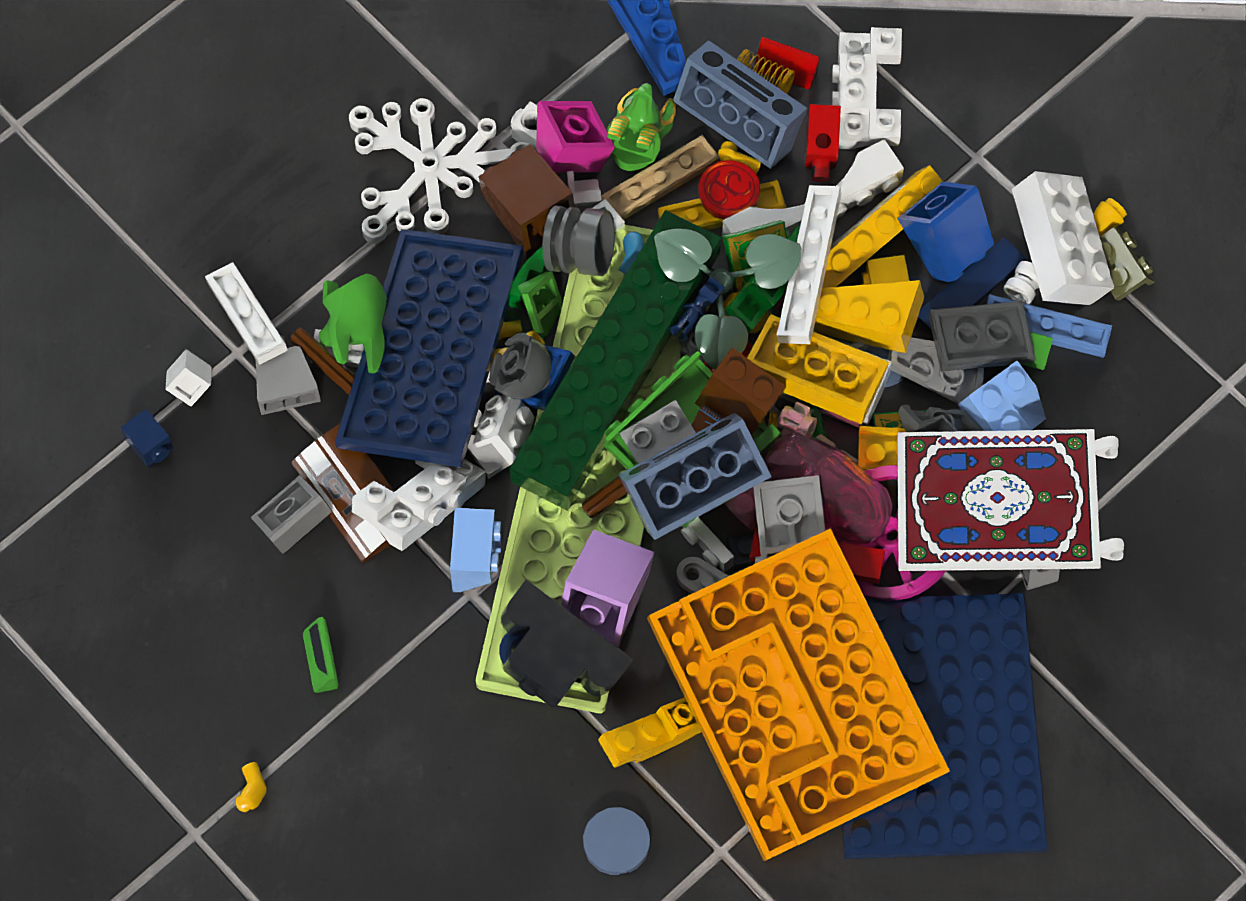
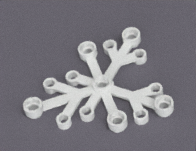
M420 98L414 101L410 107L411 119L419 128L420 151L401 138L399 125L401 108L397 103L388 102L382 108L383 118L387 122V127L374 119L370 108L366 106L353 108L349 114V122L352 130L360 133L355 138V147L359 153L368 154L373 150L394 148L412 160L415 172L399 190L379 192L375 188H366L362 192V204L367 209H375L379 205H385L377 215L369 216L363 221L362 232L364 238L371 243L383 241L388 233L387 223L397 211V229L399 231L401 229L413 230L415 220L414 216L410 213L409 198L424 181L426 183L429 210L424 216L425 229L428 233L441 235L446 233L449 229V216L445 210L441 209L438 179L454 189L457 196L467 198L473 193L472 180L465 176L458 177L448 169L459 168L480 182L478 176L485 171L480 165L500 163L507 159L514 151L521 150L529 144L517 142L510 149L477 152L497 132L495 121L490 118H484L478 123L477 133L457 155L446 156L457 143L464 141L466 137L465 126L460 122L449 124L447 136L434 149L431 123L435 119V107L430 100ZM421 107H426V108H428V109H427L426 111H424V112H420V111L417 110L418 108H421ZM389 110L397 111V113L392 116L387 114ZM361 114L366 115L364 119L356 118V116ZM485 126H490L493 128L489 132H485L482 130V128ZM453 130H460L462 133L460 135H453L451 132ZM370 131L371 133H373V134L376 135L377 137H372V136H371L370 134H368L367 132ZM361 141L370 142L367 146L359 145ZM428 161L435 162L432 166L424 165V163ZM462 184L469 186L467 190H460L458 187ZM373 195L376 199L374 201H367L366 197ZM434 216L442 217V219L438 222H434L431 220V218ZM404 219L411 221L408 225H401L400 222ZM371 224L380 225L377 229L369 228Z

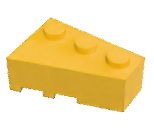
M916 280L822 288L814 332L906 353L924 300L921 282Z

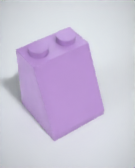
M593 529L566 580L561 606L618 648L649 576L654 552Z

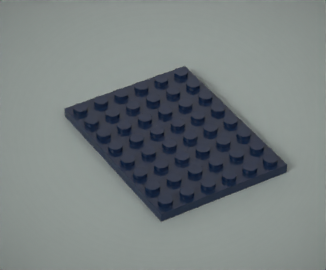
M1024 593L910 597L896 601L874 598L866 599L950 772L843 823L844 859L1046 852L1047 839Z

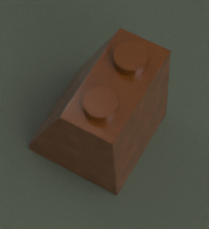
M531 144L521 150L514 151L507 159L487 168L483 174L478 176L483 196L516 245L522 246L523 255L527 260L543 246L544 227L550 210L555 205L564 206L567 209L575 207L572 191Z
M731 348L710 377L695 404L698 407L704 404L723 418L736 413L744 420L752 436L785 391L786 386L734 348Z

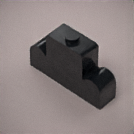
M528 580L524 581L502 612L501 624L506 632L515 636H524L503 665V671L519 682V687L530 696L536 695L551 707H556L577 678L581 679V684L587 693L594 696L606 694L633 660Z

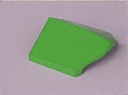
M546 271L518 285L532 327L542 339L550 333L558 316H560L563 304L552 271Z

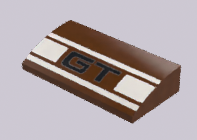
M338 424L308 446L291 464L331 509L332 512L328 515L363 564L391 546V544L372 524L352 513V497L373 481L392 492L395 491L367 453L338 449L336 447L335 440L340 424Z

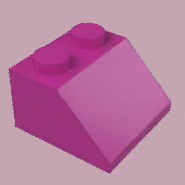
M539 101L537 105L536 150L555 173L567 171L600 172L615 146L612 140L607 138L608 133L592 101Z

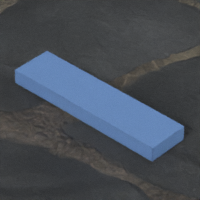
M989 294L987 304L1016 301ZM1023 303L1030 332L1053 338L1052 345L1104 358L1112 325Z

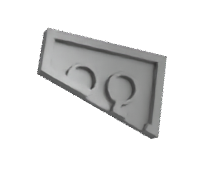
M911 337L906 353L889 350L888 360L892 362V371L957 404L983 386L984 368L941 372L934 341Z

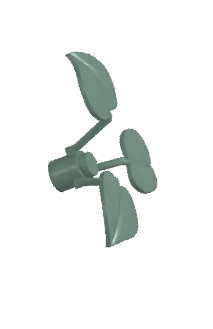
M670 229L657 233L654 236L658 262L668 278L677 282L691 281L698 275L699 269H701L706 274L705 284L712 276L725 286L716 298L719 317L713 314H706L699 319L695 327L697 349L701 353L703 360L714 370L717 369L731 348L742 354L748 342V332L744 323L734 316L725 317L722 294L727 293L732 288L733 279L754 273L755 281L760 287L766 289L777 288L785 284L793 276L801 259L802 248L799 243L778 235L765 234L755 238L747 248L746 261L752 268L731 273L719 267L710 270L703 263L710 258L712 248L702 234L688 229Z

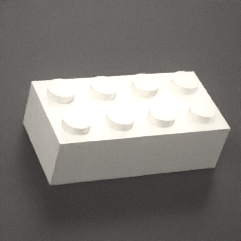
M1035 171L1015 186L1012 192L1043 301L1091 305L1114 289L1083 178Z

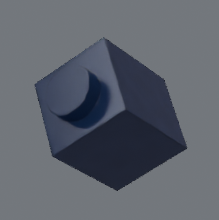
M147 409L120 427L124 440L147 467L154 462L159 463L169 455L170 450L173 449L169 435Z

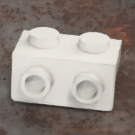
M505 395L494 396L485 405V411L477 427L473 444L479 448L492 443L509 465H511L527 440L535 417L520 399H512Z

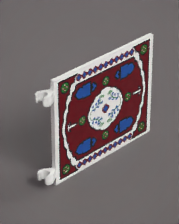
M1094 429L898 432L899 571L1100 569V557L1115 561L1121 560L1124 550V542L1121 538H1112L1101 542L1099 540L1095 456L1116 458L1119 447L1118 438L1107 436L1095 440Z

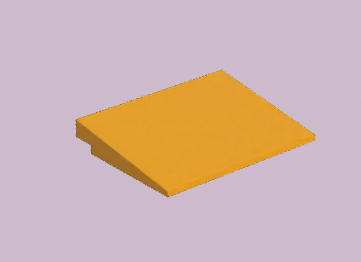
M831 528L696 591L647 617L763 861L777 856L950 772Z

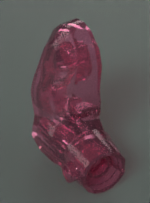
M792 431L777 439L761 453L772 476L763 482L819 475L825 528L827 530L831 528L836 540L854 545L868 544L879 537L889 524L892 502L888 490L839 449L804 431ZM753 487L724 502L729 510L745 525L754 531L756 527L758 528Z

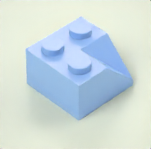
M1018 361L1011 364L958 404L960 409L966 411L984 431L1032 430L1046 419L1037 387Z
M455 508L450 563L453 592H462L490 584L492 572H498L499 553H501L502 533L501 522L495 521V510Z

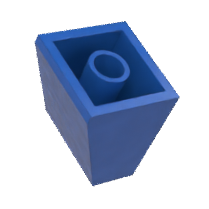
M943 181L897 218L931 277L936 280L946 282L957 280L963 275L965 268L983 259L986 251L994 245L982 200L977 187L974 185Z

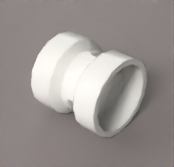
M1021 261L1015 269V276L1009 278L1004 285L1005 293L1012 300L1030 304L1034 299L1035 290L1039 288L1033 263Z

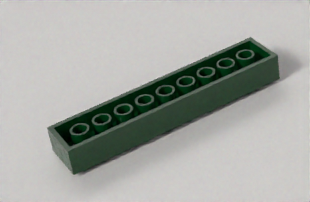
M667 210L662 214L510 466L512 483L566 511L569 510L605 449L603 446L607 437L604 434L605 431L616 420L621 422L672 336L671 326L675 324L684 312V305L692 302L706 277V274L699 269L698 275L691 281L677 282L668 278L659 265L654 236L657 233L670 229H688L702 234L712 248L710 258L703 263L710 270L720 254V236Z

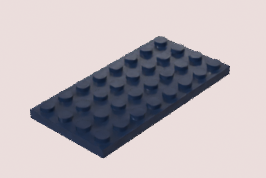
M401 229L383 286L387 300L382 320L385 340L382 361L376 373H369L365 349L363 350L336 436L335 444L338 449L462 467L511 298L512 284L518 274L522 260L523 248L521 245Z

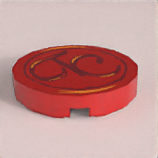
M733 160L719 161L709 166L701 175L698 195L705 211L715 218L725 220L748 207L757 206L760 197V183L754 171L744 163Z

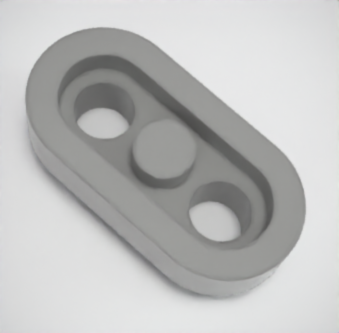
M688 557L682 560L677 567L676 575L680 587L691 594L728 577L727 574L698 557ZM689 573H696L699 578L690 580L687 578V575Z

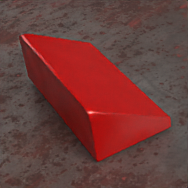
M762 37L757 52L760 59L765 57L766 61L771 60L772 64L777 63L778 67L782 65L784 70L786 68L793 70L795 76L792 84L810 89L818 72L820 57ZM756 56V60H755L754 66H755L756 63L758 62V56ZM764 58L759 62L757 72L764 65ZM770 61L765 65L763 74H766L770 68ZM776 64L771 67L770 77L776 70ZM782 67L777 70L776 79L781 75ZM788 69L783 73L781 80H783L785 74L788 72Z

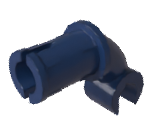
M711 276L699 291V295L691 303L684 305V312L670 328L673 336L675 337L680 329L684 328L678 339L687 341L699 319L706 315L711 303L713 304L725 286Z

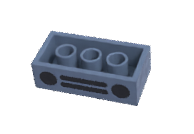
M709 40L687 58L673 99L679 106L770 169L791 151L807 111L805 106Z
M736 413L721 419L618 475L647 532L654 540L772 477L744 420Z

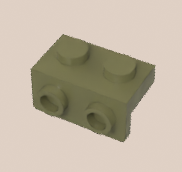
M1113 227L1100 237L1114 289L1110 292L1116 300L1120 301L1144 283L1150 286L1155 282L1151 276V273L1154 272L1152 266L1144 256L1139 257L1134 249L1138 245L1128 231L1123 232Z

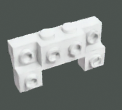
M871 27L870 33L840 32L838 65L833 64L832 83H838L837 92H832L831 104L841 106L839 149L852 150L859 147L872 146L884 139L889 146H899L901 138V110L876 109L877 64H900L902 29Z
M465 459L462 467L416 461V464L423 467L424 470L397 491L392 492L373 481L352 497V513L372 524L386 538L389 544L403 551L432 527L439 525L455 508H461L465 501L485 486L486 471Z

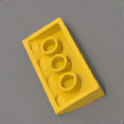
M770 314L747 359L784 384L786 389L783 393L862 425L889 362L816 332L812 334L811 344L779 343L777 331L780 318Z

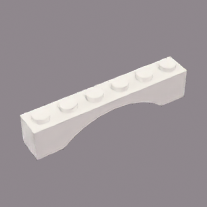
M885 139L858 152L852 167L836 185L840 186L842 193L837 219L844 215L848 209L856 205L863 206L870 202L875 195L883 191L885 193L891 192L900 185L904 168ZM805 204L785 209L748 207L723 220L722 235L782 220L785 222L788 237L801 224Z

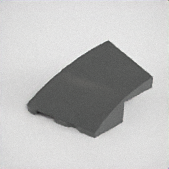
M902 405L898 411L905 432L984 431L964 410H943L941 408L929 407L927 411L911 410L909 405Z

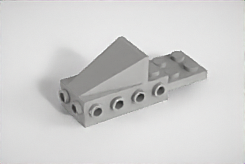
M819 475L766 481L753 487L761 556L755 557V564L825 531Z

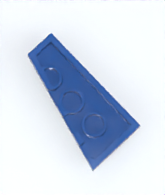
M607 0L663 96L676 91L686 59L678 38L677 27L671 13L669 0Z

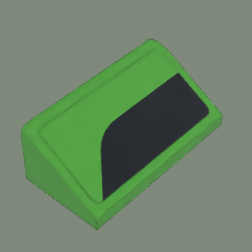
M319 617L303 632L315 693L338 689L339 686L326 620L323 617Z

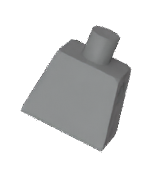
M300 346L287 348L288 351L260 365L256 361L257 400L261 415L321 402L316 381Z

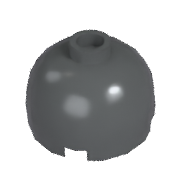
M526 333L514 335L506 341L505 345L508 346V349L504 354L497 353L490 369L489 381L490 384L496 387L494 388L495 390L512 399H528L545 389L549 384L552 360L546 347Z

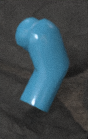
M635 231L629 232L623 239L625 257L618 270L624 274H627L644 246L641 234Z

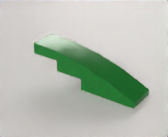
M800 225L786 239L797 242ZM753 275L725 309V315L739 318L749 333L766 311L777 303L786 291L788 281L777 288L766 289L756 283Z

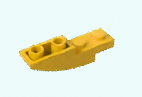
M684 697L661 706L654 714L603 733L598 741L613 767L616 768L633 760L635 763H639L697 735L701 730Z

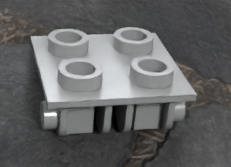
M674 400L619 434L639 464L692 436L696 432L677 401Z

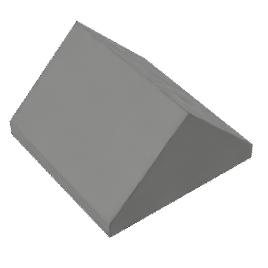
M299 475L251 518L279 551L284 554L332 511L321 496Z

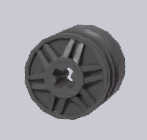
M555 205L547 216L543 233V259L547 270L552 272H560L562 270L565 273H572L577 268L579 274L603 277L611 265L614 252L615 226L611 212L587 208L581 214L580 210L576 207H569L567 209V207Z

